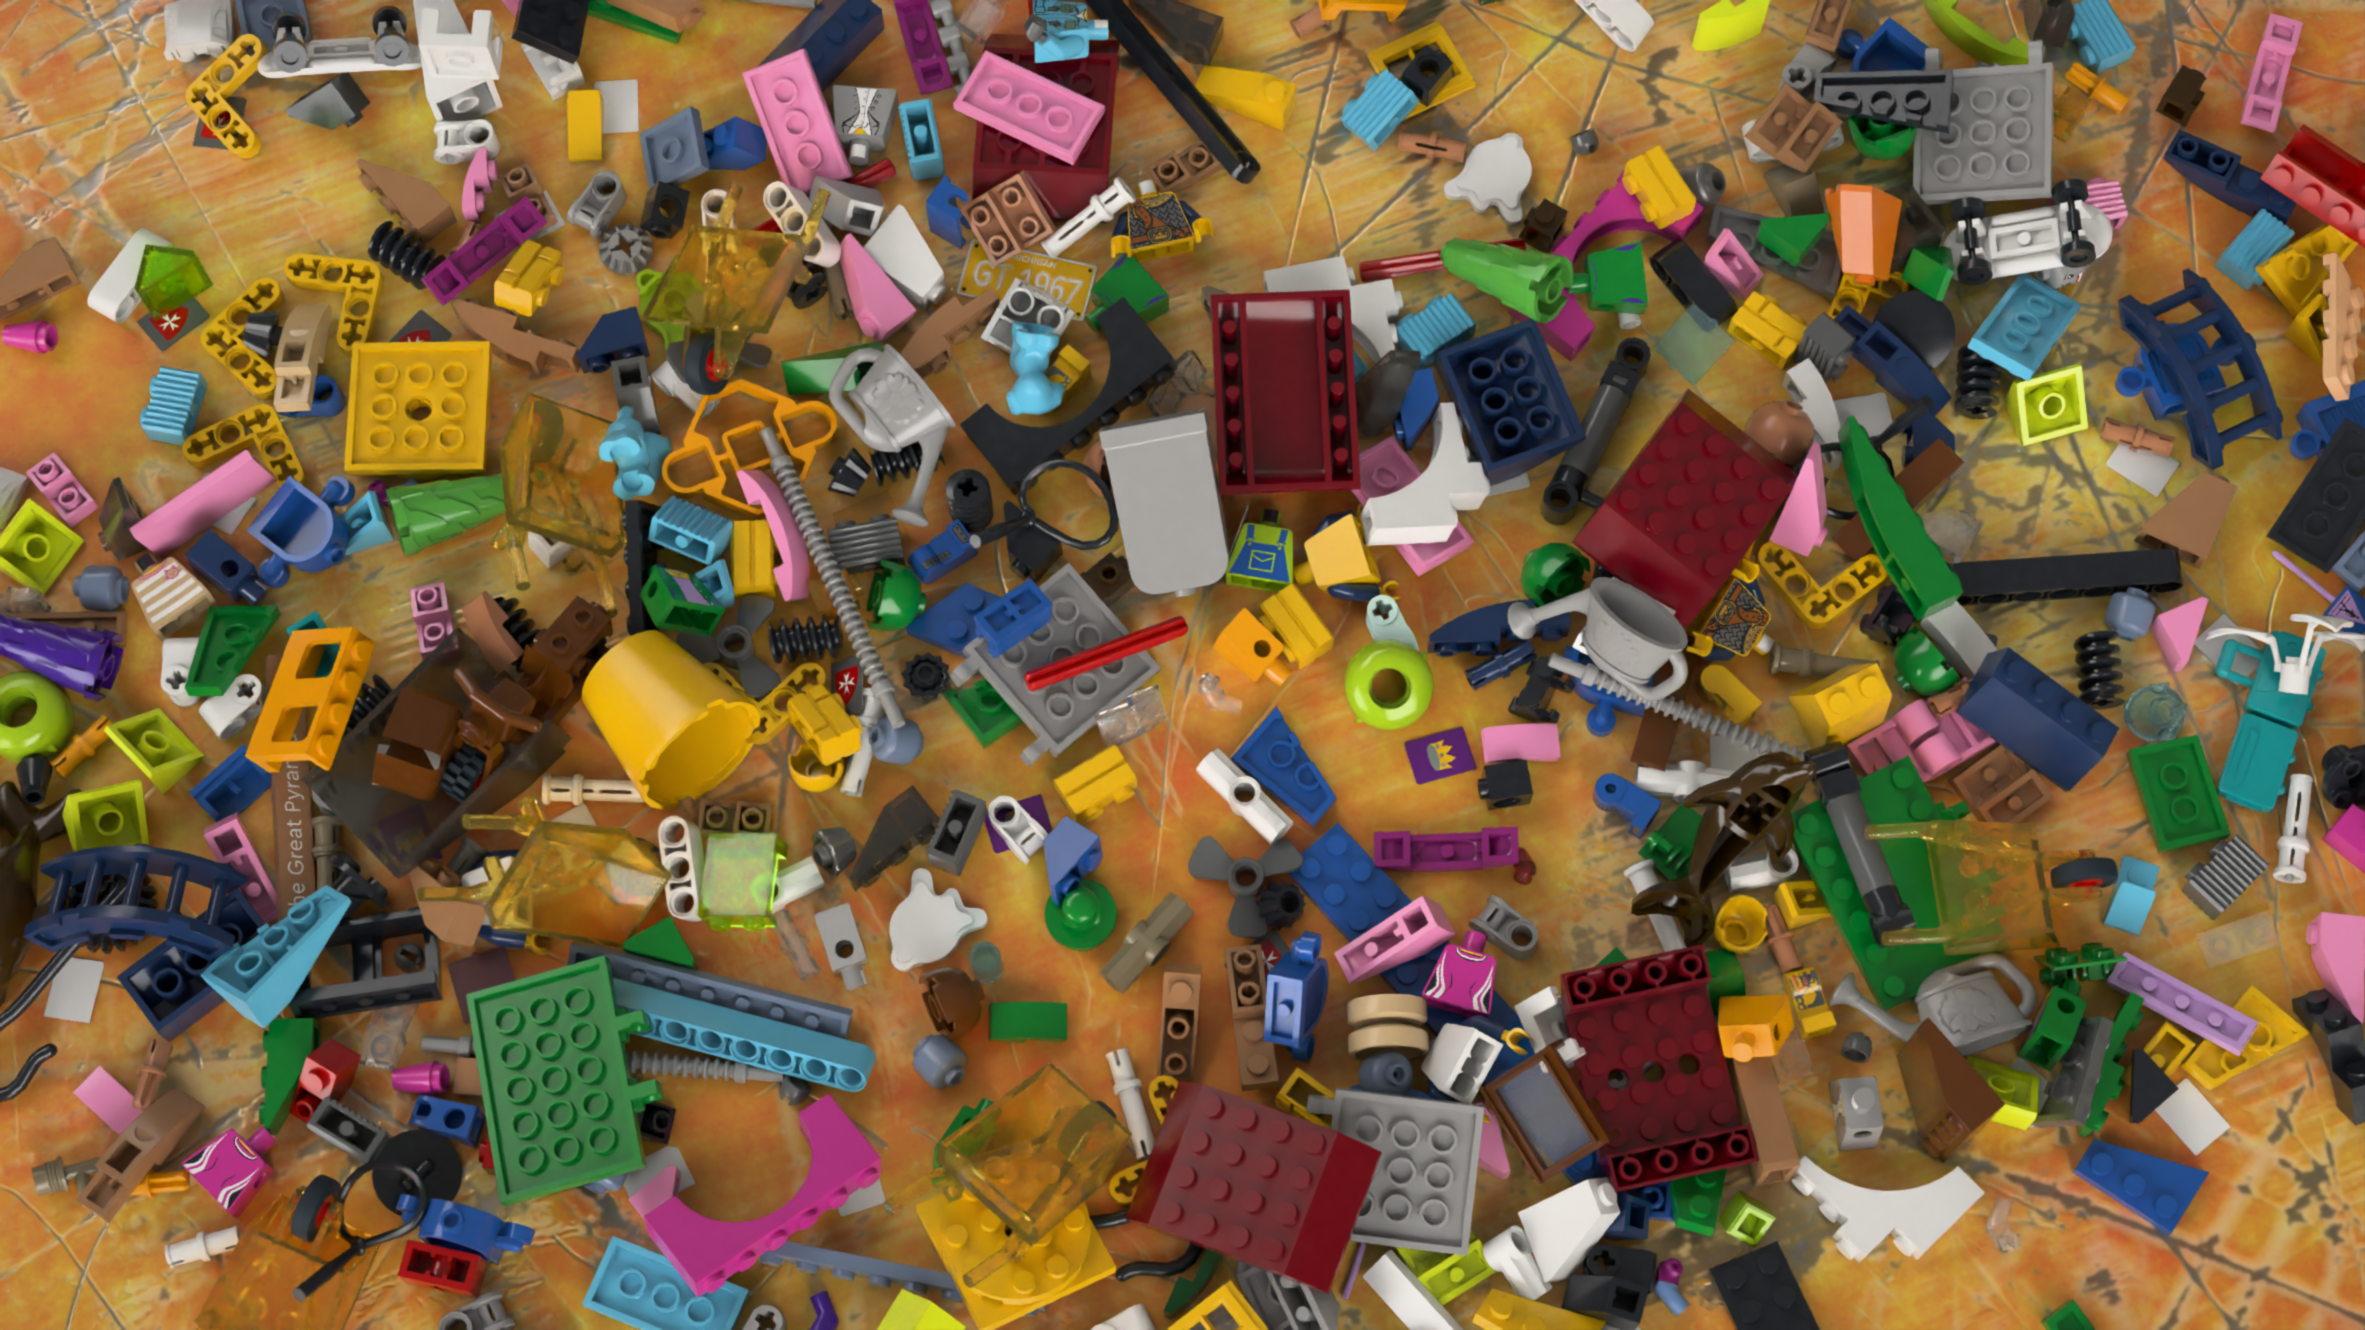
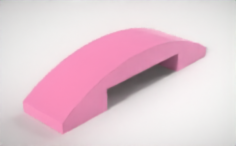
M2270 13L2248 82L2241 113V124L2274 133L2282 106L2281 98L2292 56L2297 48L2303 22Z
M740 470L736 472L748 505H762L784 564L774 568L773 572L784 601H803L807 599L810 587L808 551L806 542L802 537L803 532L799 530L800 524L796 523V516L791 513L792 507L788 506V500L784 497L778 486L762 471Z

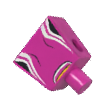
M1467 930L1462 947L1453 944L1445 946L1422 993V998L1426 1000L1427 1006L1467 1018L1476 1015L1489 1018L1496 958L1483 954L1487 940L1486 935L1477 931Z
M263 1126L246 1141L235 1130L230 1129L185 1159L181 1164L228 1213L237 1219L272 1175L274 1169L261 1156L277 1140Z

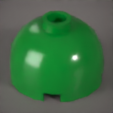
M1849 116L1848 119L1853 144L1867 158L1880 161L1895 159L1905 154L1914 143L1917 131L1915 127L1857 116Z
M1553 542L1533 549L1525 557L1520 582L1525 596L1528 600L1534 599V605L1538 608L1580 592L1586 583L1582 579L1584 570L1590 573V562L1583 554L1566 543Z
M882 560L879 565L884 567L883 572H875L867 602V611L874 610L873 621L866 619V623L870 629L893 632L910 625L916 613H923L926 605V594L921 593V582L916 573L908 566L898 562Z
M1916 626L1907 632L1897 643L1893 652V664L1898 673L1894 676V679L1907 693L1913 689L1921 696L1931 697L1952 688L1956 682L1962 680L1956 670L1948 666L1945 657Z

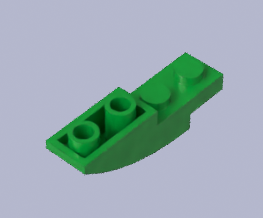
M2133 992L2123 1000L2114 1019L2111 1020L2114 1022L2110 1034L2111 1040L2102 1062L2101 1077L2096 1084L2092 1098L2091 1113L2085 1125L2077 1126L2078 1135L2083 1138L2093 1130L2100 1131L2109 1115L2104 1110L2109 1098L2115 1101L2125 1084V1081L2120 1079L2125 1068L2117 1064L2128 1046V1043L2124 1042L2123 1039L2128 1030L2133 1032L2136 1030L2144 1016V1012L2139 1010L2144 998Z

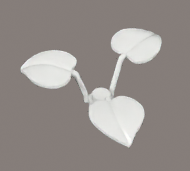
M2308 613L2292 614L2290 616L2291 621L2307 622L2308 626L2300 658L2286 656L2285 663L2281 662L2277 641L2272 634L2245 627H2224L2211 631L2205 638V641L2225 634H2240L2269 644L2275 662L2274 672H2280L2278 692L2308 695L2312 667L2323 642L2338 640L2357 648L2361 652L2365 650V635L2353 632H2338L2343 627H2353L2354 622L2339 617H2323ZM2321 624L2333 631H2314V628ZM2312 637H2317L2307 659Z

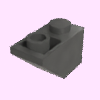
M645 355L611 361L619 410L624 406L632 407L634 410L633 419L641 422L644 432L661 434L651 373Z

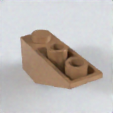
M363 159L356 161L362 173L358 176L362 184L370 193L374 190L378 192L381 196L379 199L381 205L390 215L396 212L402 219L399 223L407 234L411 233L414 237L417 236L427 244L457 221L451 206L429 182Z
M422 856V859L406 857L405 864L425 926L444 942L473 947L489 910V907L478 898L479 893L463 886L460 883L461 878L445 871L442 868L443 863L433 857Z
M1166 962L1157 1077L1167 1075L1176 1080L1193 1081L1202 965Z

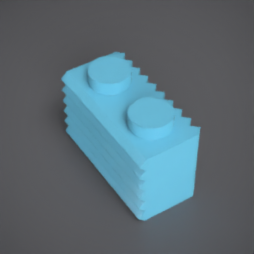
M2083 0L2068 8L2062 23L2063 31L2068 39H2073L2076 42L2082 63L2086 67L2089 66L2093 73L2098 74L2131 59L2136 45L2108 0Z
M1384 69L1380 74L1372 75L1368 79L1364 87L1365 91L1357 100L1353 98L1344 106L1342 110L1343 115L1340 118L1345 128L1373 151H1376L1382 145L1383 141L1391 135L1392 131L1400 125L1401 121L1419 103L1414 92L1394 77L1387 69Z
M931 99L901 103L898 108L912 179L920 181L944 176L943 155Z
M2261 209L2221 254L2214 267L2246 291L2254 283L2261 286L2264 280L2254 267L2288 247L2295 232L2289 229L2287 225H2284L2282 221H2278L2277 217L2267 213L2266 209Z
M1449 293L1445 297L1439 295L1427 303L1424 311L1416 315L1414 313L1408 314L1399 321L1396 328L1397 344L1412 361L1416 369L1421 370L1437 359L1438 351L1461 344L1474 336L1476 323L1453 293Z
M165 366L159 367V373L157 376H153L150 382L149 391L152 396L148 407L142 409L140 414V426L149 439L181 446L186 438L193 434L208 386L201 373Z
M673 495L652 517L648 540L709 566L715 563L728 548L733 522L731 519L727 520L725 516L714 515L712 511L708 512L706 509L702 510L700 506L695 507L693 503L683 502L681 498L676 499L675 495Z

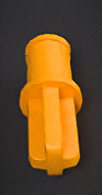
M2079 62L2072 64L2065 75L2068 81L2090 95L2088 99H2096L2114 111L2116 115L2121 112L2130 99L2129 96H2126L2106 82L2107 77L2100 78Z
M151 1168L130 1196L147 1195L149 1198H153L157 1193L184 1191L190 1187L189 1172L187 1170L156 1172L154 1168Z

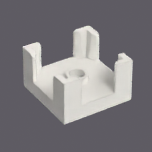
M422 9L418 45L432 78L499 80L503 42L501 37H495L492 40L494 17L491 10L474 11L471 34L438 33L439 10Z
M1556 986L1547 987L1514 1007L1525 1032L1533 1038V1041H1529L1534 1052L1537 1053L1547 1045L1562 1038L1565 1045L1558 1049V1052L1568 1068L1574 1066V1060L1584 1056L1586 1051L1583 1047L1579 1048L1574 1038L1568 1039L1562 1017L1561 994L1556 996V993L1559 992ZM1539 1062L1543 1072L1550 1073L1544 1062Z

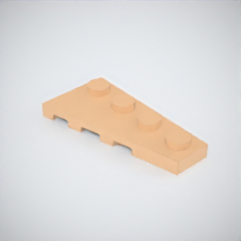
M2337 252L2323 255V266L2330 273V279L2323 280V294L2327 296L2330 309L2323 311V324L2328 339L2323 340V380L2335 402L2349 399L2351 384L2355 382L2353 363L2354 358L2358 357L2356 339L2357 333L2361 332L2360 308L2364 307L2362 290L2359 287H2355Z

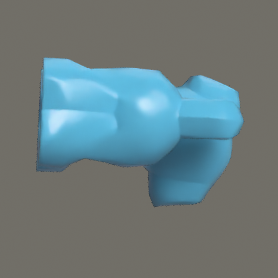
M1019 321L1012 324L1011 332L1014 340L1009 366L1018 378L1012 391L1006 395L1011 414L1017 416L1022 413L1040 415L1048 413L1061 405L1065 386L1061 383L1051 382L1045 375L1050 361L1049 351L1054 350L1058 346L1060 336L1053 333L1054 328L1051 326Z
M624 406L617 412V420L609 425L605 438L599 444L600 458L606 462H612L615 459L619 468L612 490L622 500H630L636 496L651 494L655 484L661 478L662 465L665 458L673 452V445L669 438L648 431L644 432L641 422L633 419L634 410L629 406Z

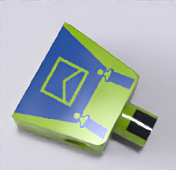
M1263 509L1259 524L1248 522L1243 524L1226 570L1227 585L1278 593L1293 583V531L1280 528L1281 512L1274 509Z

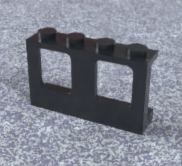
M412 907L407 911L393 913L377 912L366 917L341 919L324 948L346 944L352 945V982L311 988L310 969L289 1006L295 1018L317 1019L443 1000L440 938L425 926L419 907ZM423 934L425 970L423 972L384 977L383 942L388 938Z

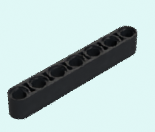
M2175 549L1947 564L1949 569L1955 572L1960 579L1961 588L1964 592L1956 601L1961 606L2112 596L2116 592H2126L2128 587L2140 589L2148 594L2164 593L2178 590L2184 585L2179 553Z

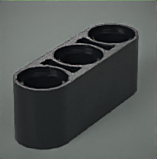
M1675 239L1649 258L1650 265L1658 278L1704 331L1710 333L1733 317L1738 311L1731 295L1682 239Z

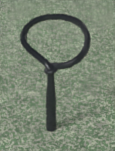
M1923 396L1878 437L1872 436L1869 439L1877 454H1880L1885 459L1887 470L1893 479L1895 478L1892 460L1882 450V445L1905 430L1933 407V400L1929 396ZM1839 442L1820 445L1821 453L1841 451ZM1809 451L1803 455L1797 466L1798 475ZM1827 506V516L1836 519L1851 520L1858 513V511H1838Z
M1049 460L1029 470L1022 479L1018 499L1023 511L1019 518L999 523L970 536L969 542L972 547L979 548L1008 535L1021 526L1024 528L1035 526L1071 547L1080 550L1098 549L1109 543L1118 530L1119 518L1115 499L1108 485L1088 466L1073 460ZM1065 467L1080 471L1093 480L1101 490L1109 508L1110 524L1104 536L1095 541L1082 542L1065 535L1037 518L1034 510L1028 505L1026 500L1027 487L1034 476L1050 468Z
M379 1159L358 1167L342 1185L340 1199L334 1212L338 1214L335 1220L341 1238L350 1244V1248L326 1263L319 1271L317 1270L305 1282L293 1290L294 1298L300 1302L304 1301L311 1293L313 1294L325 1282L334 1277L353 1257L362 1256L366 1249L403 1237L415 1230L425 1217L429 1205L428 1185L422 1175L413 1167L395 1160ZM379 1168L394 1169L404 1173L415 1182L419 1190L420 1202L417 1212L409 1222L397 1229L366 1239L349 1233L344 1223L343 1210L345 1201L355 1182L365 1173Z

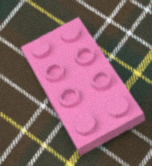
M1920 699L1903 708L1888 722L1847 744L1845 749L1864 777L1909 755L1925 785L1998 742L1956 713V710L1939 719L1935 718L1928 708L1929 703L1927 699L1925 701Z

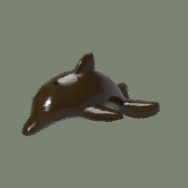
M1784 751L1768 752L1745 763L1729 778L1720 779L1699 787L1683 799L1684 808L1708 806L1697 830L1688 874L1685 877L1655 884L1641 891L1632 900L1631 914L1636 916L1662 914L1678 917L1684 929V943L1686 947L1705 943L1714 932L1715 916L1709 891L1737 859L1763 839L1767 846L1771 864H1779L1792 847L1795 830L1791 810L1805 790V785L1814 778L1818 768L1817 765L1809 761H1800L1797 757Z
M6 781L0 786V820L13 838L0 849V1007L5 1001L10 980L18 973L29 946L34 944L23 937L25 926L46 915L51 902L49 900L37 906V873L41 845L46 841L67 834L62 817L66 799L69 794L82 792L80 788L70 790L60 800L43 809H39L23 801V796L18 791L15 783ZM69 895L67 896L64 910L68 909L71 900Z

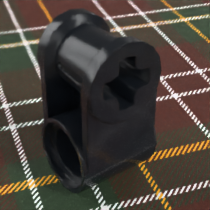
M1599 1244L1584 1259L1582 1264L1584 1275L1614 1276L1649 1287V1294L1653 1292L1657 1254L1643 1249H1628L1608 1244ZM1599 1257L1604 1258V1265L1608 1266L1604 1272L1600 1271L1599 1264L1595 1263Z

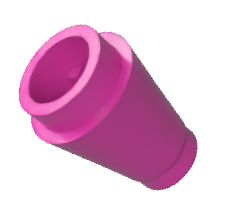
M46 320L6 325L3 328L2 339L5 345L45 354L56 348L58 332L54 324H49Z
M437 1060L395 1068L392 1073V1086L394 1090L437 1097L440 1093H446L449 1088L450 1074L448 1066L440 1064Z

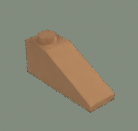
M56 237L38 241L32 248L23 251L0 278V322L80 284L64 249Z

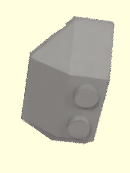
M1237 1261L1236 1276L1250 1306L1269 1330H1337L1339 1304L1332 1289L1329 1294Z

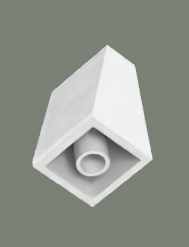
M413 0L418 42L423 8L439 10L438 33L470 34L453 0ZM420 50L426 99L437 123L441 121L475 120L503 107L492 79L432 78Z

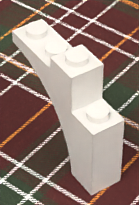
M1344 256L1264 271L1263 287L1265 293L1350 289L1352 338L1369 354L1382 376L1386 389L1390 388L1391 375L1405 373L1403 356L1401 353L1396 354L1394 343L1398 342L1395 323L1398 322L1399 310H1403V300L1400 290H1394L1392 279L1356 285L1353 268L1346 267Z
M1454 402L1440 403L1431 420L1433 450L1429 466L1422 475L1399 491L1368 499L1360 514L1367 546L1446 542L1458 523L1456 510L1479 509L1485 497L1488 496L1490 481L1484 475L1481 462H1469V449L1464 445L1461 435L1463 429L1462 419L1456 414Z
M1804 1156L1800 1160V1167L1794 1173V1178L1792 1179L1793 1184L1800 1192L1806 1196L1811 1194L1821 1204L1819 1209L1828 1220L1833 1223L1838 1221L1842 1225L1832 1236L1837 1241L1835 1245L1849 1260L1854 1258L1858 1263L1889 1234L1895 1238L1893 1240L1895 1246L1908 1257L1912 1255L1918 1260L1985 1193L1959 1166L1944 1177L1927 1185L1900 1191H1881L1862 1188L1841 1181L1816 1166L1810 1159Z

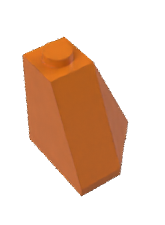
M1840 184L1837 185L1836 189H1826L1825 201L1842 272L1854 277V283L1860 285L1874 286L1875 281H1889L1902 200L1874 186Z

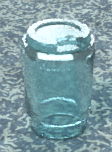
M987 941L975 944L969 953V970L972 976L979 982H995L1001 977L1004 970V961L999 949L993 943Z

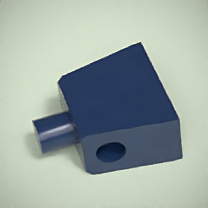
M208 529L186 553V557L194 572L233 602H238L243 596L256 606L267 595L268 589L257 581L259 577L254 565L211 529Z

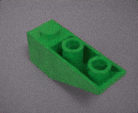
M882 340L781 361L788 395L829 392L832 379L850 353L863 348H872L883 352ZM863 362L859 364L848 379L843 391H853L874 363Z
M314 1018L273 1019L269 1023V1030H265L263 1033L264 1052H267V1066H263L261 1069L262 1088H265V1102H261L259 1105V1121L272 1135H278L290 1114L289 1110L306 1057L320 1047L321 1026Z

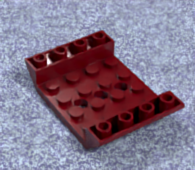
M988 33L983 53L987 50L1104 105L1105 112L1074 165L977 120L972 200L1023 171L1052 221H1069L1090 205L1089 201L1093 195H1100L1109 188L1117 73H1119L1121 44L1118 40H1089V55L1086 58L1035 63L1034 42L1030 41L1027 35Z
M1703 944L1560 975L1562 1017L1568 1039L1574 1038L1579 1048L1583 1047L1586 1051L1584 1056L1574 1060V1065L1579 1068L1583 1076L1579 1080V1085L1588 1100L1596 1098L1601 1103L1603 1110L1597 1114L1607 1131L1611 1132L1618 1128L1621 1133L1620 1136L1596 1150L1598 1161L1615 1192L1759 1161L1750 1124L1742 1126L1706 987L1712 980ZM1688 1055L1695 1060L1697 1069L1693 1075L1684 1074L1680 1070L1678 1061L1681 1056ZM1654 1063L1660 1067L1662 1077L1659 1082H1650L1644 1077L1643 1068L1645 1064ZM1617 1070L1625 1075L1627 1084L1623 1090H1615L1609 1085L1608 1074L1610 1071Z

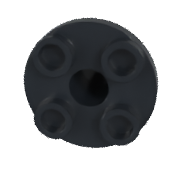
M2336 745L2330 748L2324 754L2321 762L2322 769L2325 772L2322 782V792L2325 799L2338 809H2348L2352 804L2357 807L2362 804L2365 805V745L2355 746L2351 749L2346 745Z
M343 853L340 857L333 855L329 862L340 873L339 878L331 888L349 897L352 901L342 919H348L365 900H371L382 909L388 904V901L385 899L388 893L384 886L372 876L366 881L359 875L361 872L360 866L346 853Z

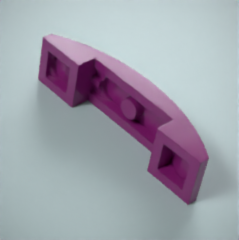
M893 0L906 50L921 96L953 88L928 0Z
M525 196L426 274L421 281L440 304L444 306L548 222L529 198Z
M1518 827L1482 828V832L1422 835H1411L1410 831L1374 832L1375 868H1381L1382 870L1458 872L1519 864Z

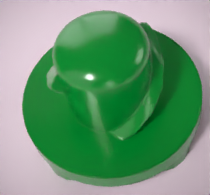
M1082 879L1078 889L1068 893L1059 906L1053 903L1052 895H1050L1045 906V923L1050 935L1056 942L1068 949L1081 952L1091 951L1110 937L1116 925L1117 910L1112 895L1105 887L1092 880Z

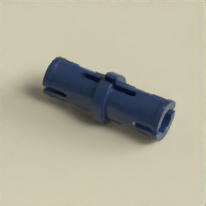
M1525 639L1501 653L1499 651L1492 653L1491 658L1465 670L1464 673L1470 686L1476 691L1478 688L1500 677L1505 679L1511 675V671L1537 659V655L1533 653L1535 650L1530 641Z

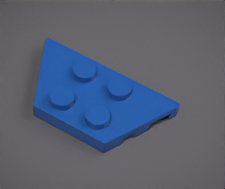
M965 583L915 618L905 628L907 635L967 659L962 650L977 637L974 616L1001 597Z

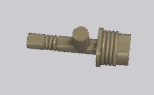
M59 1156L54 1161L51 1160V1162H44L43 1165L32 1167V1175L38 1196L49 1193L52 1195L61 1191L70 1192L68 1181L75 1179L78 1195H80L91 1181L89 1175L98 1172L99 1169L95 1166V1163L100 1157L64 1166L63 1160Z

